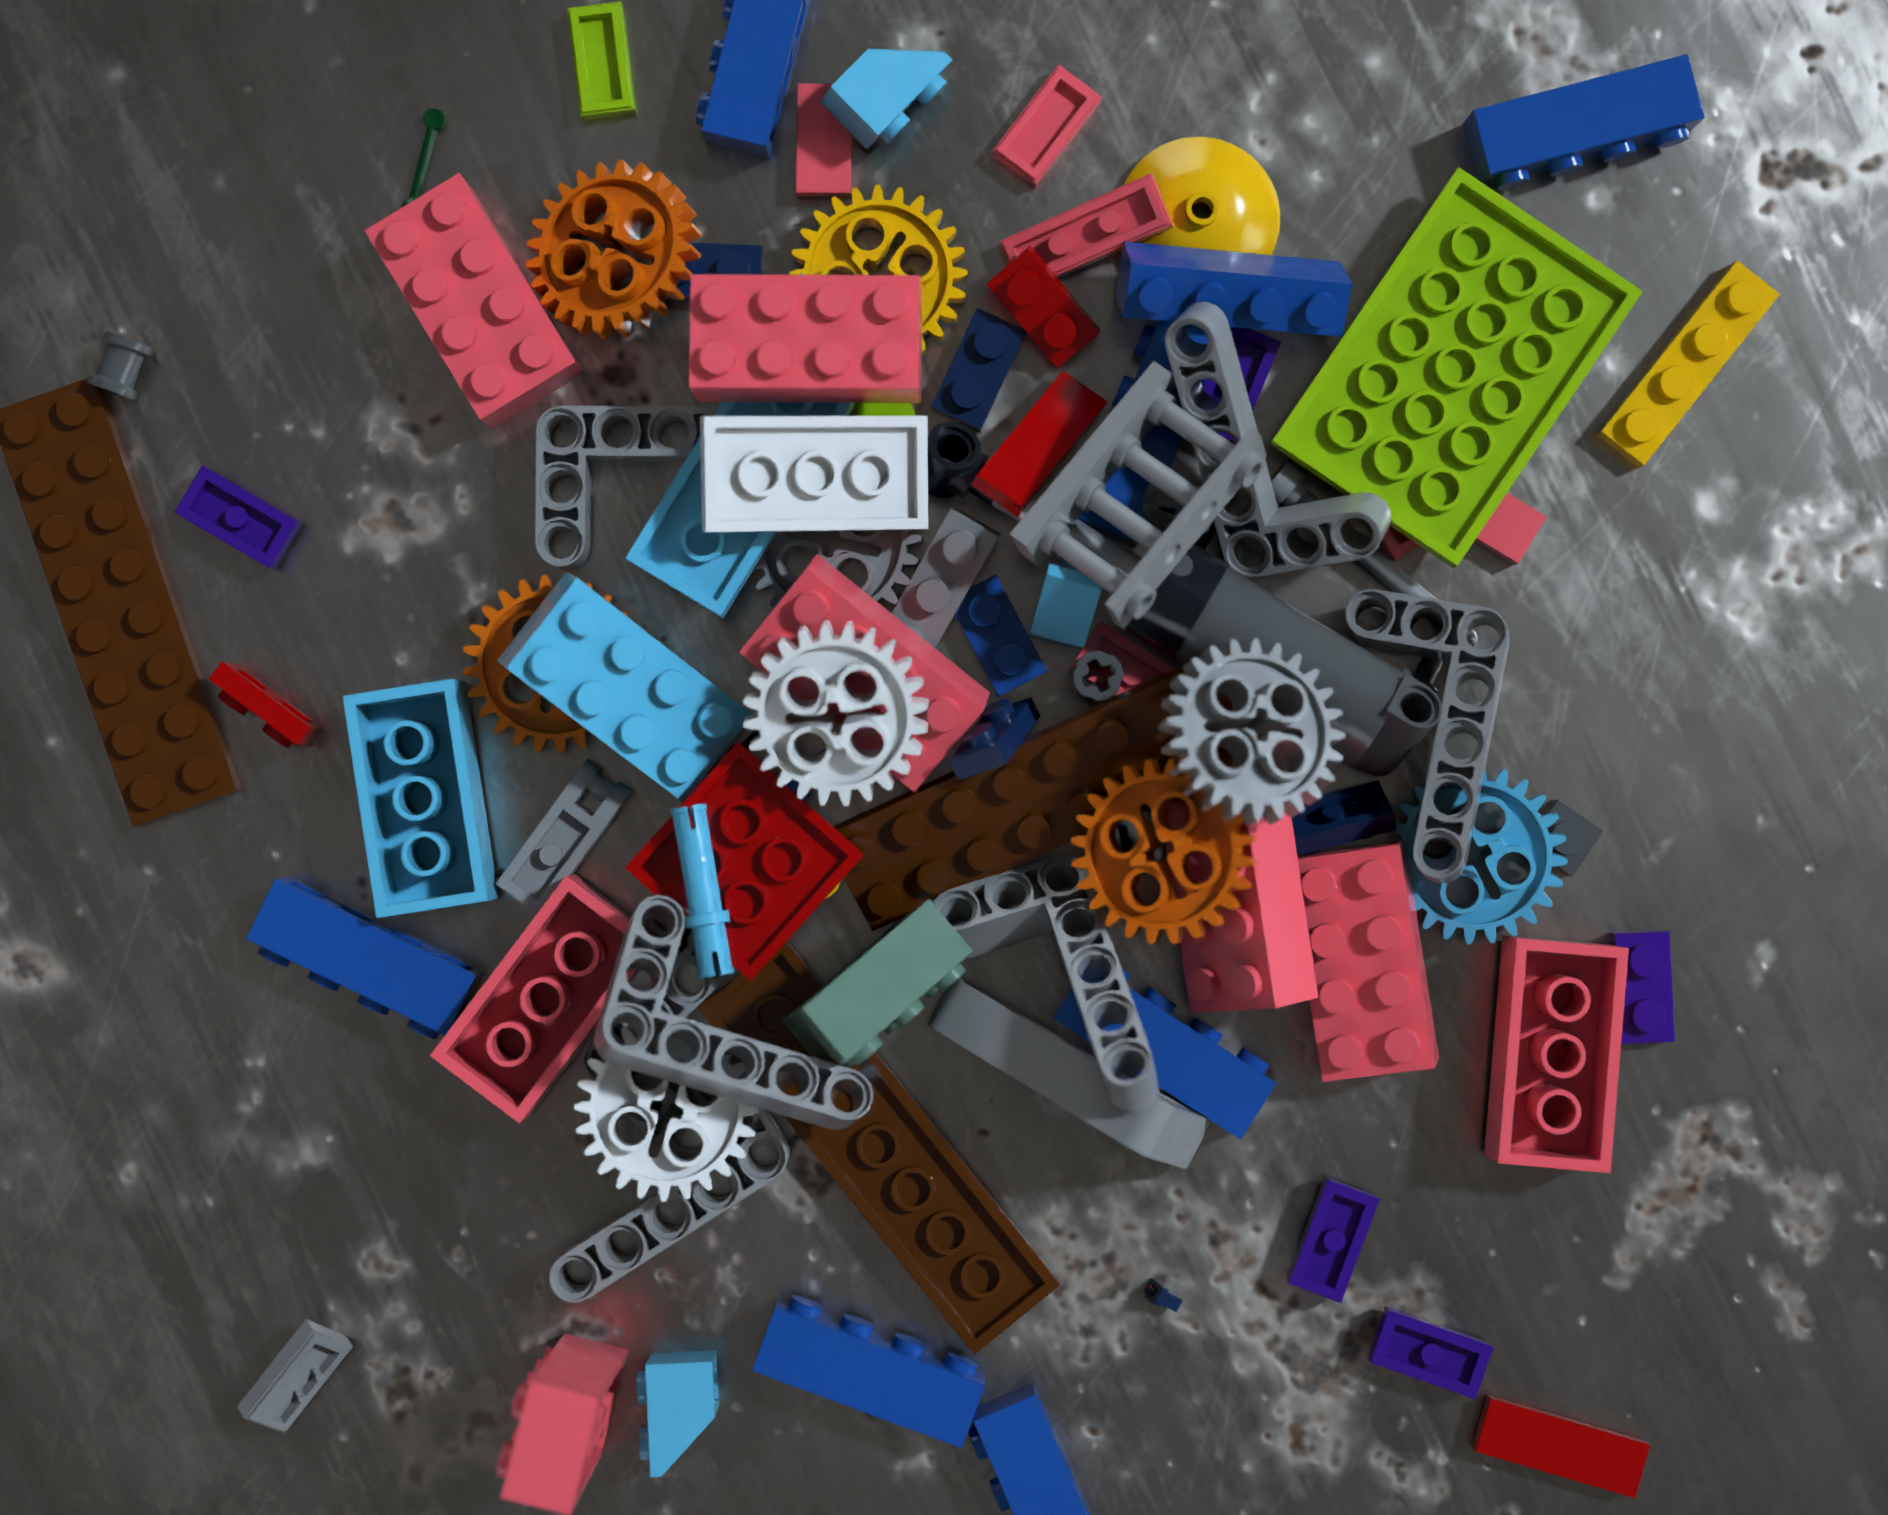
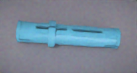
M697 804L690 807L693 830L690 827L687 806L670 810L671 816H673L689 916L685 917L686 929L692 928L699 972L697 973L698 979L715 976L712 952L715 957L717 975L735 973L734 967H732L725 922L730 921L728 910H722L706 812L707 804Z

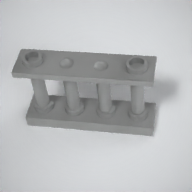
M1155 361L1150 364L1009 534L1020 553L1035 565L1039 566L1047 555L1051 556L1056 553L1111 593L1112 596L1105 603V606L1114 623L1122 629L1126 627L1133 617L1138 619L1149 610L1156 598L1155 590L1240 487H1248L1258 478L1265 465L1264 458L1267 456L1260 433L1250 428L1235 446L1177 406L1179 394L1172 374ZM1165 424L1221 463L1200 489L1141 449L1142 440L1155 425L1161 426ZM1129 467L1184 506V509L1164 533L1105 492L1106 484L1119 468L1125 469ZM1093 510L1148 550L1127 577L1069 535L1070 527L1083 511L1089 512Z

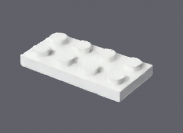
M927 416L700 417L702 532L928 529Z

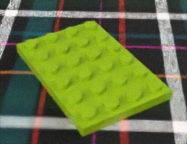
M1458 167L1272 439L1270 445L1344 495L1373 493L1380 496L1387 502L1391 510V527L1450 567L1455 568L1472 546L1643 291Z

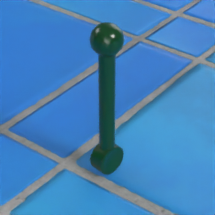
M437 108L428 109L423 115V122L427 130L408 199L403 201L401 208L421 196L437 133L445 128L447 121L442 111Z

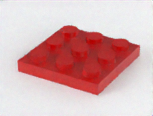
M737 742L680 807L687 806L690 827L693 830L690 807L697 804H707L706 812L722 910H728L730 921L725 922L731 962L738 971L748 980L752 981L865 854L805 800L797 798V793L787 784L781 788L778 787L779 777L770 769L762 771L760 768L762 762L745 746ZM671 816L628 863L625 869L654 895L667 896L675 900L682 908L684 916L688 917L689 910L673 816Z

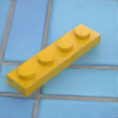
M1738 260L1732 263L1596 435L1636 467L1644 466L1779 297L1780 293Z

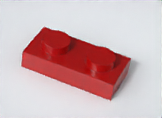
M1031 245L986 283L1056 368L1060 367L1100 333L1101 329Z
M221 661L209 677L210 681L222 689L218 694V698L242 715H246L249 710L266 722L262 731L286 748H290L293 743L297 746L311 747L324 730L237 664Z

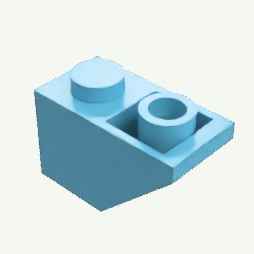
M867 49L833 83L820 103L866 149L879 137L888 144L910 121L903 112L916 99L925 106L947 83L940 74L952 59L945 52Z
M1063 558L1059 566L1049 564L1028 636L1081 651L1087 639L1102 587Z
M717 1350L651 1353L645 1364V1370L637 1371L638 1404H647L648 1426H640L639 1454L641 1460H649L650 1477H662L715 1418L719 1408Z

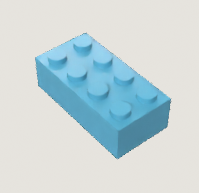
M565 572L497 660L519 679L682 802L692 794L739 733L746 717L752 715L584 582Z
M447 679L342 696L376 918L499 899L497 885L495 884V869L466 682L457 679Z

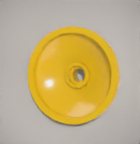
M1209 137L1177 139L1163 144L1147 154L1134 167L1126 179L1124 185L1150 173L1154 175L1174 225L1173 228L1139 243L1272 255L1280 229V208L1277 194L1265 170L1251 155L1241 148L1226 141ZM1198 202L1206 203L1211 208L1212 214L1207 219H1199L1194 216L1192 206Z

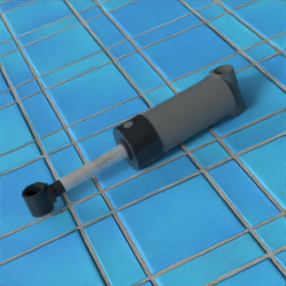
M944 422L936 425L928 435V494L938 498H951L958 495L964 499L968 493H971L1020 522L1040 496L1036 494L1018 517L1010 513L972 486L976 475L989 458L988 455L981 452L980 441L976 434L967 426L957 422ZM1078 519L1070 527V536L1126 577L1142 559V557ZM1213 521L1208 531L1197 539L1155 590L1156 598L1149 610L1138 619L1133 617L1123 630L1169 658L1175 657L1185 664L1194 657L1200 658L1201 654L1210 646L1214 645L1220 649L1231 639H1236L1243 650L1245 644L1253 638H1258L1262 654L1276 642L1280 643L1282 649L1281 660L1285 662L1297 653L1301 654L1302 659L1298 670L1304 675L1317 668L1320 673L1313 686L1316 690L1332 688L1334 691L1324 701L1326 709H1339L1342 711L1341 716L1330 722V728L1345 733V739L1330 746V748L1341 754L1344 760L1366 773L1374 776L1391 774L1441 718L1442 705L1438 698V691L1433 683L1443 665V660L1422 657L1415 672L1406 667L1400 671L1228 568L1229 564L1205 551L1216 531ZM1271 696L1272 706L1275 711L1287 717V710L1283 701L1275 696Z

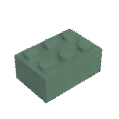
M928 899L898 920L782 1021L812 1057L846 1068H851L855 1064L858 1066L883 1044L877 1037L881 1031L884 1030L886 1034H889L898 1027L900 1029L925 1007L919 1000L921 996L925 995L927 998H930L936 992H942L966 971L960 962L972 953L973 950L932 901Z

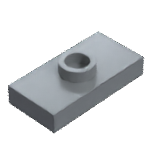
M305 1319L238 1404L237 1408L242 1417L285 1434L352 1349L353 1345L346 1335Z

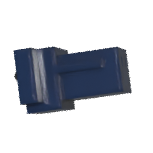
M1152 1277L1144 1290V1297L1158 1307L1163 1305L1177 1312L1183 1301L1178 1295L1169 1291L1163 1284Z

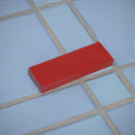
M1062 371L976 475L972 486L1018 517L1102 413L1108 401Z
M1487 1394L1472 1448L1478 1453L1636 1498L1650 1444L1639 1438Z

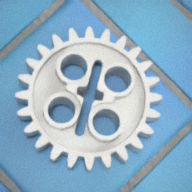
M824 620L820 630V637L814 638L806 625L801 626L798 631L799 645L796 646L785 636L781 637L777 644L782 658L766 652L760 660L770 674L753 672L749 679V682L761 690V693L746 694L743 700L744 705L758 710V713L746 717L743 722V728L760 730V734L751 741L748 747L750 751L767 749L769 754L763 760L760 766L761 770H769L778 765L782 772L778 778L777 786L781 788L792 779L798 781L797 798L802 799L810 788L818 789L820 805L825 806L832 791L839 793L843 806H849L852 790L858 789L868 802L872 800L874 794L873 783L875 781L888 791L893 788L894 780L890 772L891 769L904 775L909 773L911 765L903 753L920 756L923 745L910 735L924 734L928 730L929 723L914 717V714L927 710L929 699L912 696V693L923 686V677H905L904 673L911 666L913 659L911 656L903 657L897 661L891 658L896 644L894 639L886 642L881 648L874 645L876 628L871 627L863 638L859 639L855 637L853 621L847 622L841 635H834L829 620ZM853 671H866L875 679L877 688L870 694H857L848 687L846 676ZM799 676L813 679L818 685L819 696L809 701L797 698L791 691L790 681ZM830 703H838L840 712H850L846 714L843 724H835L832 715H822L827 712ZM879 704L885 705L887 711L882 714L876 712H855V710H863ZM790 713L796 715H818L817 717L803 719L800 722H788L786 719V715ZM861 727H872L881 734L883 744L877 749H863L854 741L853 732ZM806 732L815 733L825 741L826 751L816 756L808 755L799 748L797 737Z
M623 1027L621 1029L625 1043L623 1046L637 1044V1037L628 1027ZM669 1039L666 1041L667 1053L673 1060L682 1059L685 1063L691 1061L692 1053L686 1042L680 1039ZM731 1055L722 1056L721 1065L723 1071L727 1076L738 1079L737 1077L746 1070L744 1063L739 1062L730 1065L728 1058ZM593 1058L588 1060L587 1064L598 1075L596 1080L583 1079L578 1081V1086L591 1093L590 1100L574 1104V1110L590 1114V1120L578 1126L576 1132L578 1134L594 1135L595 1141L585 1149L584 1153L586 1156L600 1152L603 1153L606 1158L601 1163L597 1172L602 1175L614 1167L618 1169L620 1174L617 1179L616 1188L619 1190L632 1178L638 1181V1198L642 1199L650 1185L658 1186L661 1202H666L670 1187L678 1185L683 1197L690 1199L692 1181L698 1180L706 1190L710 1191L712 1189V1181L709 1173L712 1170L716 1169L727 1177L732 1174L729 1165L725 1161L728 1154L738 1158H745L746 1152L736 1141L738 1136H755V1130L742 1122L743 1117L759 1113V1108L720 1096H716L710 1103L704 1105L696 1104L687 1096L686 1086L679 1085L675 1103L678 1107L684 1108L681 1117L677 1115L671 1116L659 1155L651 1157L648 1154V1149L659 1116L657 1110L650 1108L652 1100H663L669 1081L663 1080L657 1087L645 1089L634 1082L632 1070L613 1065L607 1061L603 1062ZM627 1112H636L642 1115L648 1125L646 1136L636 1143H627L621 1140L615 1130V1123L619 1116ZM681 1128H691L697 1131L702 1138L703 1143L700 1152L689 1159L677 1157L670 1149L669 1140L672 1134Z

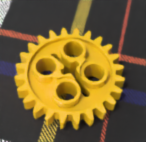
M875 184L872 200L864 201L857 187L852 188L851 205L845 206L836 196L832 197L834 214L831 217L818 210L813 212L814 219L819 227L818 231L801 228L800 236L809 245V248L792 249L791 254L796 262L804 265V268L789 272V275H800L801 273L804 275H869L868 270L878 272L885 262L896 235H905V241L897 249L888 264V275H906L901 269V264L906 257L912 254L923 255L932 264L929 272L920 277L922 286V356L925 355L926 347L923 338L928 334L933 339L941 342L944 339V333L938 324L939 321L952 324L957 322L958 315L948 304L964 303L966 293L953 287V284L968 280V270L953 267V264L965 257L964 247L948 248V244L953 241L957 234L955 226L939 230L937 227L943 218V211L939 208L925 216L923 214L924 196L922 195L918 196L910 206L904 204L902 187L897 188L891 200L884 199L880 184ZM863 228H875L884 237L879 247L867 251L859 249L853 242L856 233Z

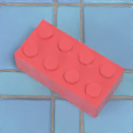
M457 173L364 230L475 413L491 430L584 374L580 364L545 307L541 305L540 299L534 289L531 288L529 281L477 196L460 173Z
M691 274L689 389L697 402L921 403L922 286L920 275Z
M816 554L739 651V654L763 673L770 674L760 661L763 655L769 652L782 658L777 644L779 639L785 636L796 646L799 645L798 631L804 625L811 631L814 638L820 637V630L824 620H829L834 635H841L847 622L853 621L855 637L862 639L871 627L876 628L874 645L879 648L886 642L894 639L896 644L891 658L897 661L903 657L911 656L913 659L912 664L904 673L905 677L922 676L924 680L923 686L912 693V696L929 699L928 709L914 714V717L929 723L927 733L910 735L923 745L920 756L903 753L911 765L907 775L898 773L893 769L890 770L895 778L915 792L984 711L990 692L820 555ZM857 670L846 676L848 687L857 694H870L877 688L875 679L866 671ZM799 676L790 681L791 691L797 698L809 701L819 696L818 685L813 679ZM832 702L829 704L827 712L822 715H832L835 724H843L846 714L850 712H840L838 703ZM879 704L863 710H855V712H876L882 714L887 711L885 705ZM861 727L853 732L854 741L863 749L873 750L883 744L881 734L872 727Z
M1175 798L1167 807V820L1175 829H1183L1190 821V808L1186 801L1181 798ZM1285 812L1284 818L1272 825L1268 824L1262 814L1261 820L1252 826H1246L1245 823L1239 826L1240 834L1257 836L1256 842L1242 848L1243 855L1258 860L1257 865L1241 868L1239 873L1252 883L1251 888H1233L1231 892L1239 901L1240 908L1231 910L1220 906L1219 910L1225 923L1219 927L1213 926L1205 918L1202 919L1205 936L1195 939L1184 926L1180 949L1190 1013L1275 1009L1318 998L1292 818ZM1165 842L1166 854L1169 855L1175 851L1172 842ZM1199 850L1195 852L1189 859V872L1198 882L1204 883L1209 880L1213 872V863L1209 855ZM1172 870L1176 894L1178 898L1184 899L1186 891Z
M1405 840L1297 856L1318 998L1310 1000L1322 1082L1435 1069L1439 1060V1053Z
M576 874L566 875L431 1053L430 1057L519 1124L533 1113L595 1031L625 928L631 916ZM643 925L644 930L649 935L655 938H659L657 935H655L652 931H650ZM631 969L626 972L629 984L641 969Z
M1502 935L1484 1155L1496 1163L1611 1173L1629 948L1610 944Z
M565 1333L554 1348H546L543 1359L538 1358L534 1371H529L525 1383L519 1384L514 1398L510 1419L520 1422L519 1426L515 1427L510 1442L505 1441L497 1466L496 1477L505 1479L501 1499L571 1515L602 1456L628 1349Z

